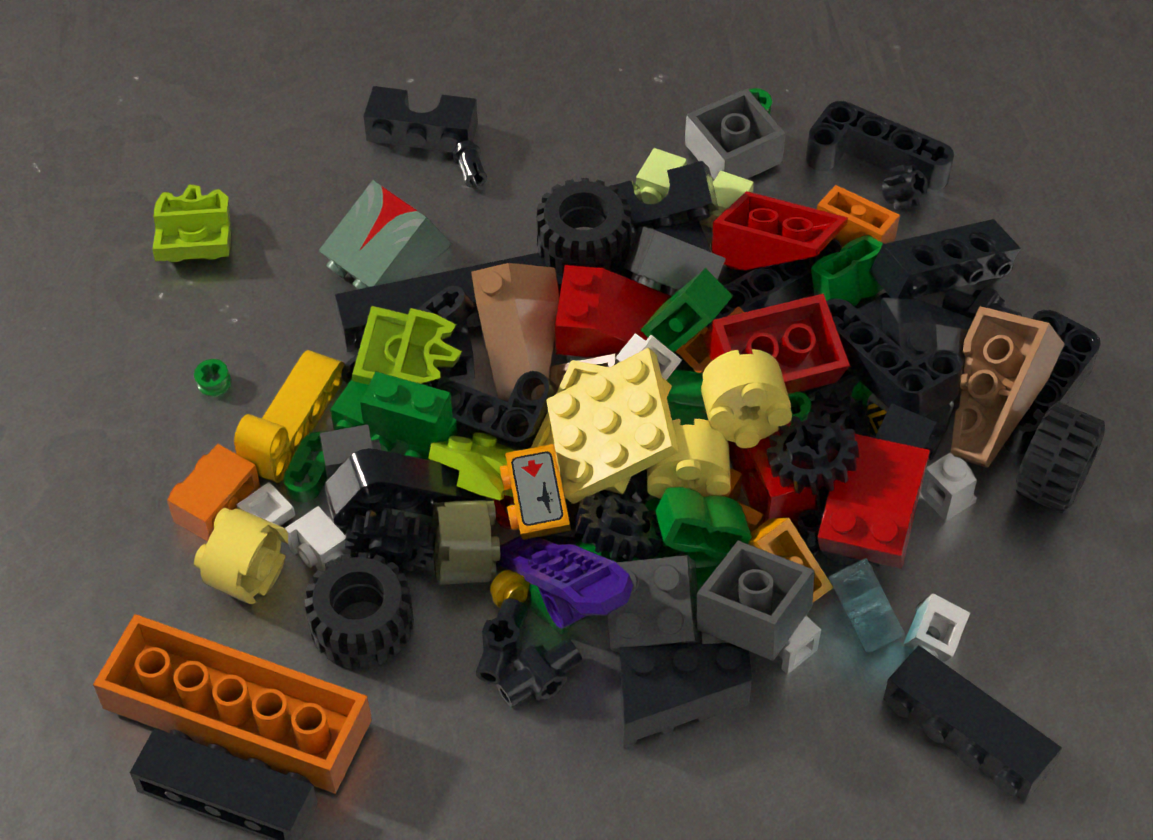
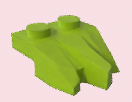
M190 184L183 195L179 197H174L169 192H162L155 203L153 215L155 223L153 243L155 262H179L184 259L199 258L214 260L229 256L231 226L229 197L225 193L217 189L208 195H202L200 186Z
M371 306L352 373V381L369 385L375 371L419 384L439 379L440 371L436 367H454L462 351L442 341V339L451 336L456 324L437 314L410 308L409 314Z
M474 433L473 438L450 436L448 441L431 443L428 459L460 470L457 482L458 487L496 500L504 499V495L513 497L512 489L504 490L500 466L507 465L505 453L513 452V449L497 443L495 436L486 433Z

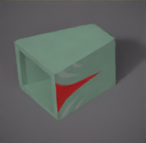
M372 180L319 251L329 259L326 267L342 279L349 274L355 279L352 285L356 289H363L414 278L445 252L452 243L425 215Z

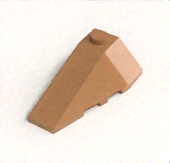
M506 263L471 272L478 314L497 397L508 402L517 380L525 372L538 371L551 379L549 372L552 353L555 352L556 347L555 323L560 298L555 268ZM538 385L534 388L531 395L532 401L539 399L543 395L544 385ZM528 420L521 422L518 427L529 425Z
M979 307L964 340L963 354L965 355V364L960 383L961 397L959 408L955 411L951 453L954 457L986 468L990 466L1048 381L1062 351L1064 342L1050 323Z

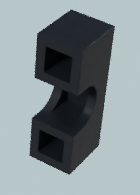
M373 86L363 116L366 141L454 152L455 146L462 141L469 140L473 142L478 125L477 100L474 98L442 95L439 105L434 110L418 113L409 109L407 90Z
M702 160L667 170L670 183L669 191L666 197L656 204L644 203L640 187L632 180L613 185L618 189V194L625 195L627 205H630L631 233H636L639 226L655 229L675 225V221L686 218L689 221L704 220L710 217V212L719 210L710 168Z

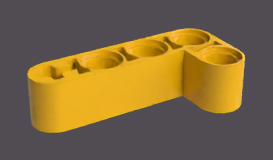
M306 350L299 358L263 417L259 418L246 414L240 420L234 436L236 454L255 464L259 477L276 483H280L284 479L285 471L301 441L306 435L314 431L343 382L341 374L345 366L344 362L311 350Z

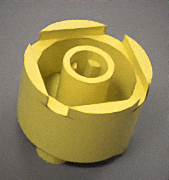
M752 349L753 354L743 355L739 354V350L724 353L714 359L705 368L702 375L701 392L710 427L720 432L727 441L736 442V445L740 448L756 446L761 439L774 434L779 430L778 426L788 424L792 418L791 403L780 366L773 356L761 350Z
M680 419L672 420L679 453L669 456L658 464L647 468L648 493L661 499L666 488L671 487L689 488L697 491L703 497L722 496L730 492L729 444L726 438L720 432L712 429L708 420L694 419V425H681Z
M223 508L215 518L214 530L207 544H203L197 550L194 566L200 569L201 579L204 584L248 604H254L257 601L253 597L257 594L265 596L275 584L283 568L286 555L280 553L281 541L288 544V533L285 528L242 509L229 510Z

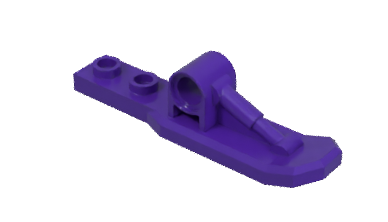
M520 535L500 545V560L497 561V564L524 576L527 582L538 587L551 619L560 629H564L589 615L605 616L628 603L634 585L630 575L615 561L573 544L557 545L540 537L523 540Z

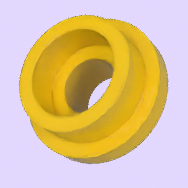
M511 570L499 573L490 586V593L493 596L494 604L501 608L505 599H515L523 603L528 596L530 583L525 580L524 576Z

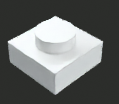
M270 482L237 504L238 509H242L279 526L295 516L294 507Z

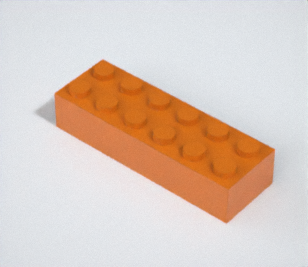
M134 614L93 683L102 708L168 733L170 730L180 731L188 735L193 742L207 747L209 744L222 746L232 756L246 761L249 758L261 760L269 765L272 770L285 775L289 772L300 774L306 777L313 786L336 794L372 721L368 696L137 614Z

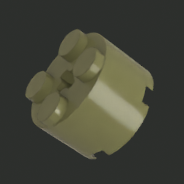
M475 500L434 503L432 527H436V540L433 563L436 580H439V585L486 583L493 581L496 577L495 561L500 560V541L498 536H491V525H495L496 520L494 501Z

